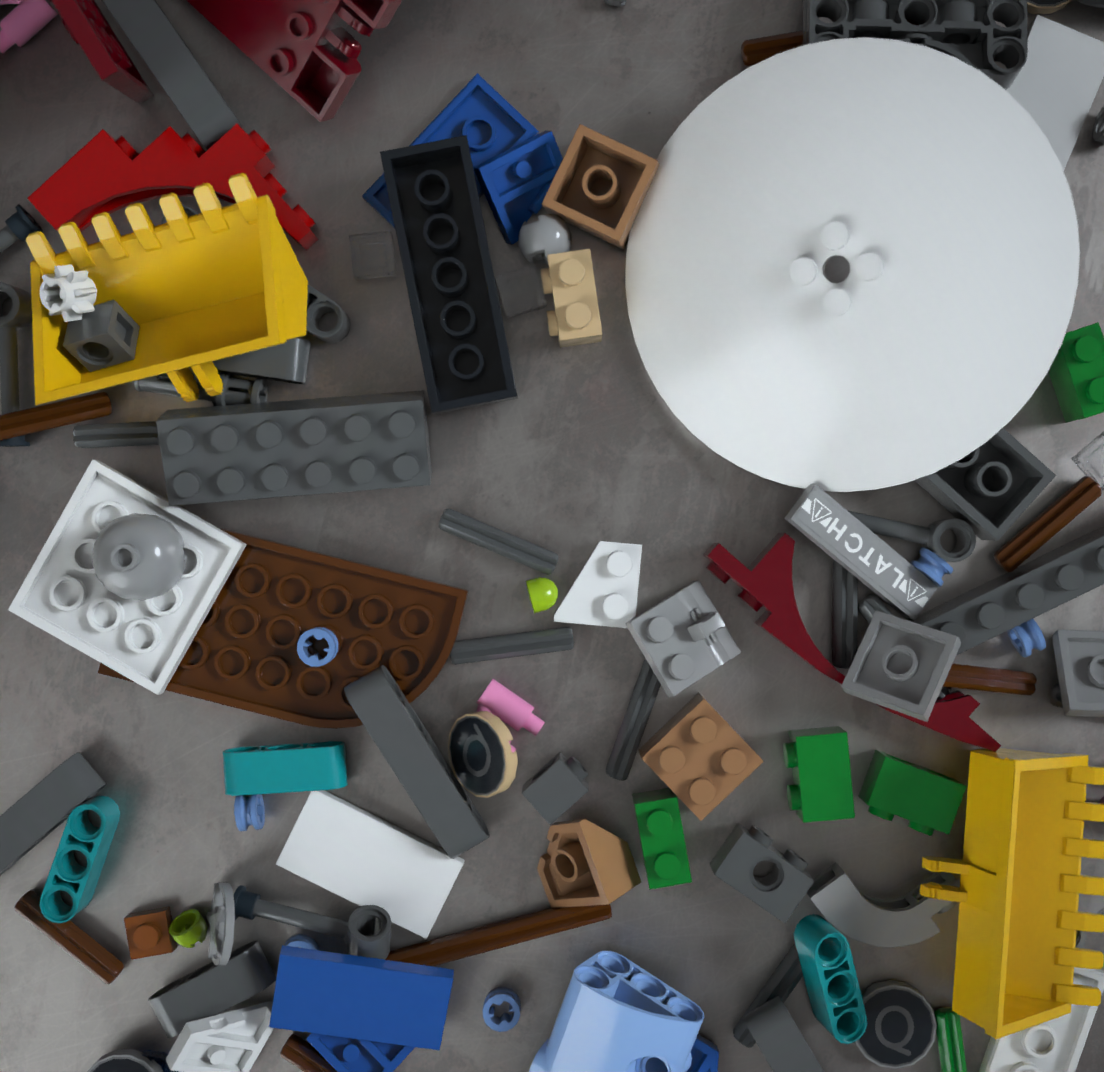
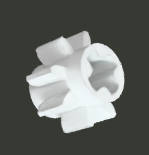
M71 264L55 266L53 274L42 275L44 281L40 286L39 295L42 304L49 310L50 316L62 314L64 321L69 322L82 320V313L94 312L93 304L96 301L97 289L92 279L88 277L87 270L74 271V267Z

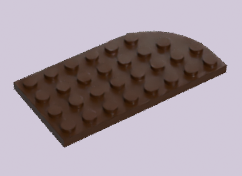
M219 528L247 545L165 690L312 727L338 729L361 726L363 723L349 703L344 687L377 667L384 665L408 702H413L428 688L446 664L459 632L469 590ZM315 627H325L331 630L339 642V650L336 657L331 662L320 667H311L305 664L299 658L297 652V642L300 636L305 631ZM313 635L309 639V642L313 644L307 647L311 655L319 653L324 658L328 652L323 649L329 647L328 642L325 638L317 640ZM100 663L99 674L134 682Z

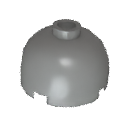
M133 513L113 520L101 530L93 545L92 563L97 578L107 590L125 599L147 600L162 596L177 585L185 570L186 560H184V550L182 547L185 545L182 536L172 523L157 515Z

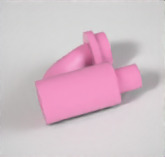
M0 0V5H18L0 21V27L2 28L0 31V52L4 54L15 43L21 48L58 15L57 12L46 0Z
M495 679L491 680L476 702L478 704L476 712L488 711L499 717L516 731L523 727L536 736L545 723L532 713L535 708ZM510 744L511 751L515 752L516 748Z

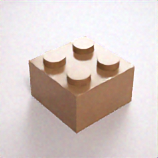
M579 124L542 202V206L548 214H556L566 223L624 250L628 242L629 232L657 172L659 162L650 156Z
M699 692L638 750L641 759L700 821L764 762Z

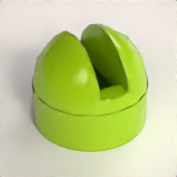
M542 577L526 580L534 613L545 611L555 604L558 598V589L553 581Z
M196 909L182 912L172 921L169 927V933L174 940L186 948L195 947L197 941L202 943L206 938L208 930L205 919Z

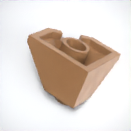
M586 819L562 821L550 825L546 837L550 843L547 852L540 857L537 870L551 908L608 905L642 882L628 843L625 840Z

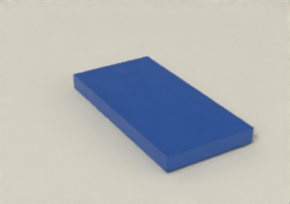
M477 73L409 146L467 135L474 168L539 134V131ZM383 173L362 195V198L395 229L385 175ZM475 174L478 195L480 198L484 194V192Z
M282 945L269 1027L440 1050L454 979V969Z

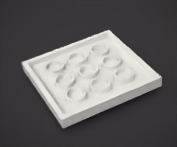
M92 459L8 610L151 692L160 695L164 693L247 544L178 505L169 506L168 499L101 461ZM133 513L157 515L172 523L182 536L185 545L182 546L184 560H186L185 570L177 585L166 594L147 600L125 599L107 590L97 578L92 563L93 545L101 530L113 520Z

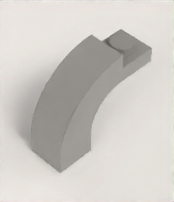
M837 862L813 879L814 883L807 891L808 896L822 915L840 932L864 944L887 948L913 945L938 934L941 930L931 917L936 913H945L957 904L955 901L921 896L920 884L898 898L883 900L869 897L854 886ZM936 872L921 883L933 882L960 887L958 880L951 873Z

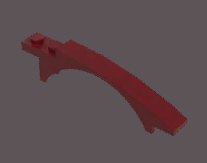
M778 533L748 568L722 545L713 543L703 554L710 561L706 569L724 584L731 579L742 589L738 597L754 611L758 612L761 607L766 610L755 624L811 667L843 684L846 676L840 673L822 655L805 629L799 614L792 581V559L795 541L787 533ZM959 690L950 692L941 700L935 701L927 722L878 705L889 712L959 741L995 752L1001 746L1000 743L969 717L980 703L971 695H964Z

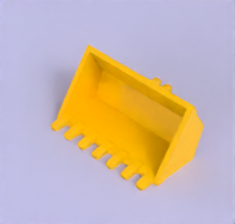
M239 173L232 175L228 181L236 201L235 204L222 207L211 184L204 183L197 185L193 191L201 213L188 217L178 196L175 193L162 195L159 200L167 221L164 224L154 226L144 206L141 203H134L128 205L125 209V214L133 230L132 233L121 235L110 215L103 212L94 215L91 220L100 242L88 245L74 222L62 224L58 229L67 251L55 253L41 231L28 234L26 242L35 259L30 262L35 405L164 373L168 375L183 401H186V403L196 401L200 394L196 380H194L189 367L192 368L200 384L205 388V392L210 397L221 395L224 389L223 383L213 361L286 343V340L306 336L308 280L276 217L275 208L268 194L257 197L246 174ZM72 264L74 271L87 270L88 277L92 279L97 289V297L93 306L115 300L140 326L134 360L89 372L63 347L68 322L64 321L62 314L50 316L49 310L41 302L39 291L44 281L42 275L53 274L55 266Z
M985 748L970 751L963 860L936 856L922 857V867L929 871L961 874L960 887L928 882L920 884V895L933 899L959 902L952 1011L985 1029V1033L994 1039H999L1071 1013V1004L1099 1006L1101 1003V991L1098 987L1073 984L1074 967L1101 969L1104 955L1099 950L1075 947L1077 930L1104 932L1103 914L1078 911L1079 894L1104 896V877L1081 875L1082 857L1104 859V840L1083 838L1084 820L1104 822V804L1085 802L1087 784L1104 785V767L1088 766L1089 755L1075 753L1054 754L999 748L996 752Z

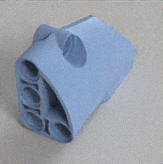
M600 951L574 969L550 1038L538 1050L529 1072H687L692 1061L691 1050L705 1017L704 1012L695 1002L623 955L613 951Z

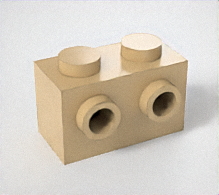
M590 249L547 255L548 268H542L540 271L544 294L552 293L554 310L546 311L550 337L558 336L560 348L601 342L603 333Z

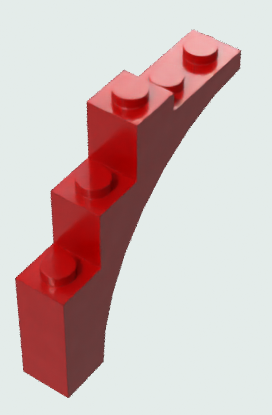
M238 123L206 152L188 132L181 138L171 126L140 154L122 135L115 140L102 129L27 198L55 230L58 231L62 224L74 222L82 232L92 225L91 220L96 214L103 212L111 214L128 205L161 198L162 195L175 193L178 197H195L193 193L195 187L204 183L211 184L220 201L235 204L236 201L228 181L232 175L244 173L248 177L257 197L268 194L282 229L307 251L319 240L310 230L316 223L299 204L291 209L282 199L287 191L270 173L275 166L266 155L272 149L254 129L247 134Z

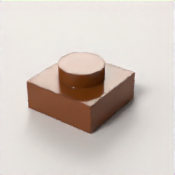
M170 906L129 913L124 918L131 960L172 953L177 948L176 941L169 933V927L173 921Z

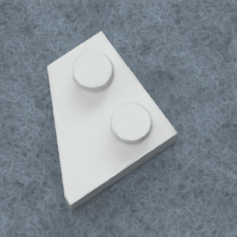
M599 541L555 612L554 622L627 628L625 623L636 617L642 545Z
M273 1000L187 1022L166 1057L170 1071L249 1072L274 1029L269 1027Z

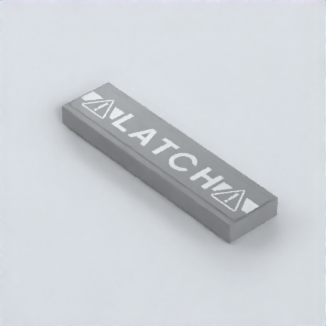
M811 484L804 490L785 517L790 524L907 620H916L938 588L937 585L816 484Z

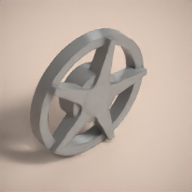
M229 882L214 883L211 912L206 914L210 924L208 959H212L215 966L226 965L230 959L235 925L234 896L231 884Z

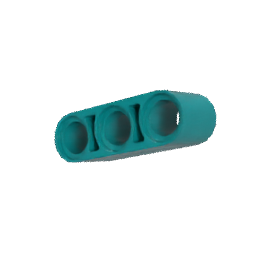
M342 741L247 746L223 751L226 795L239 796L332 790L348 785L345 742Z
M101 795L93 797L77 806L68 817L40 898L41 913L47 920L53 923L69 921L87 907L93 898L120 819L119 806L110 797ZM89 810L95 811L100 816V827L92 825L89 821ZM75 850L85 855L87 860L86 867L81 866L75 860ZM61 890L70 894L73 906L63 902L60 895Z
M816 914L807 915L796 925L794 941L812 1012L815 1018L840 1043H854L865 1033L867 1016L849 942L843 934L822 916Z

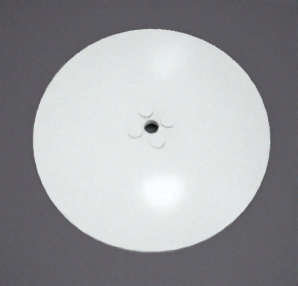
M845 38L803 45L771 56L745 69L722 84L690 113L661 150L656 159L659 162V167L629 232L625 268L628 315L635 343L643 364L661 397L690 432L717 454L738 467L762 478L804 489L811 484H816L823 491L854 492L877 490L904 484L933 474L961 460L986 443L1011 421L1031 398L1046 376L1063 342L1072 316L1078 287L1080 260L1078 221L1071 190L1061 163L1045 134L1027 110L1003 87L983 72L943 52L894 39ZM835 256L845 257L850 264L848 277L840 283L830 282L824 272L828 260Z

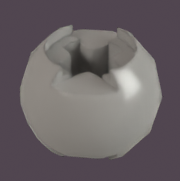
M556 214L538 216L539 221L526 224L525 221L520 228L518 245L524 257L532 264L548 263L547 255L570 251L572 234L568 224Z

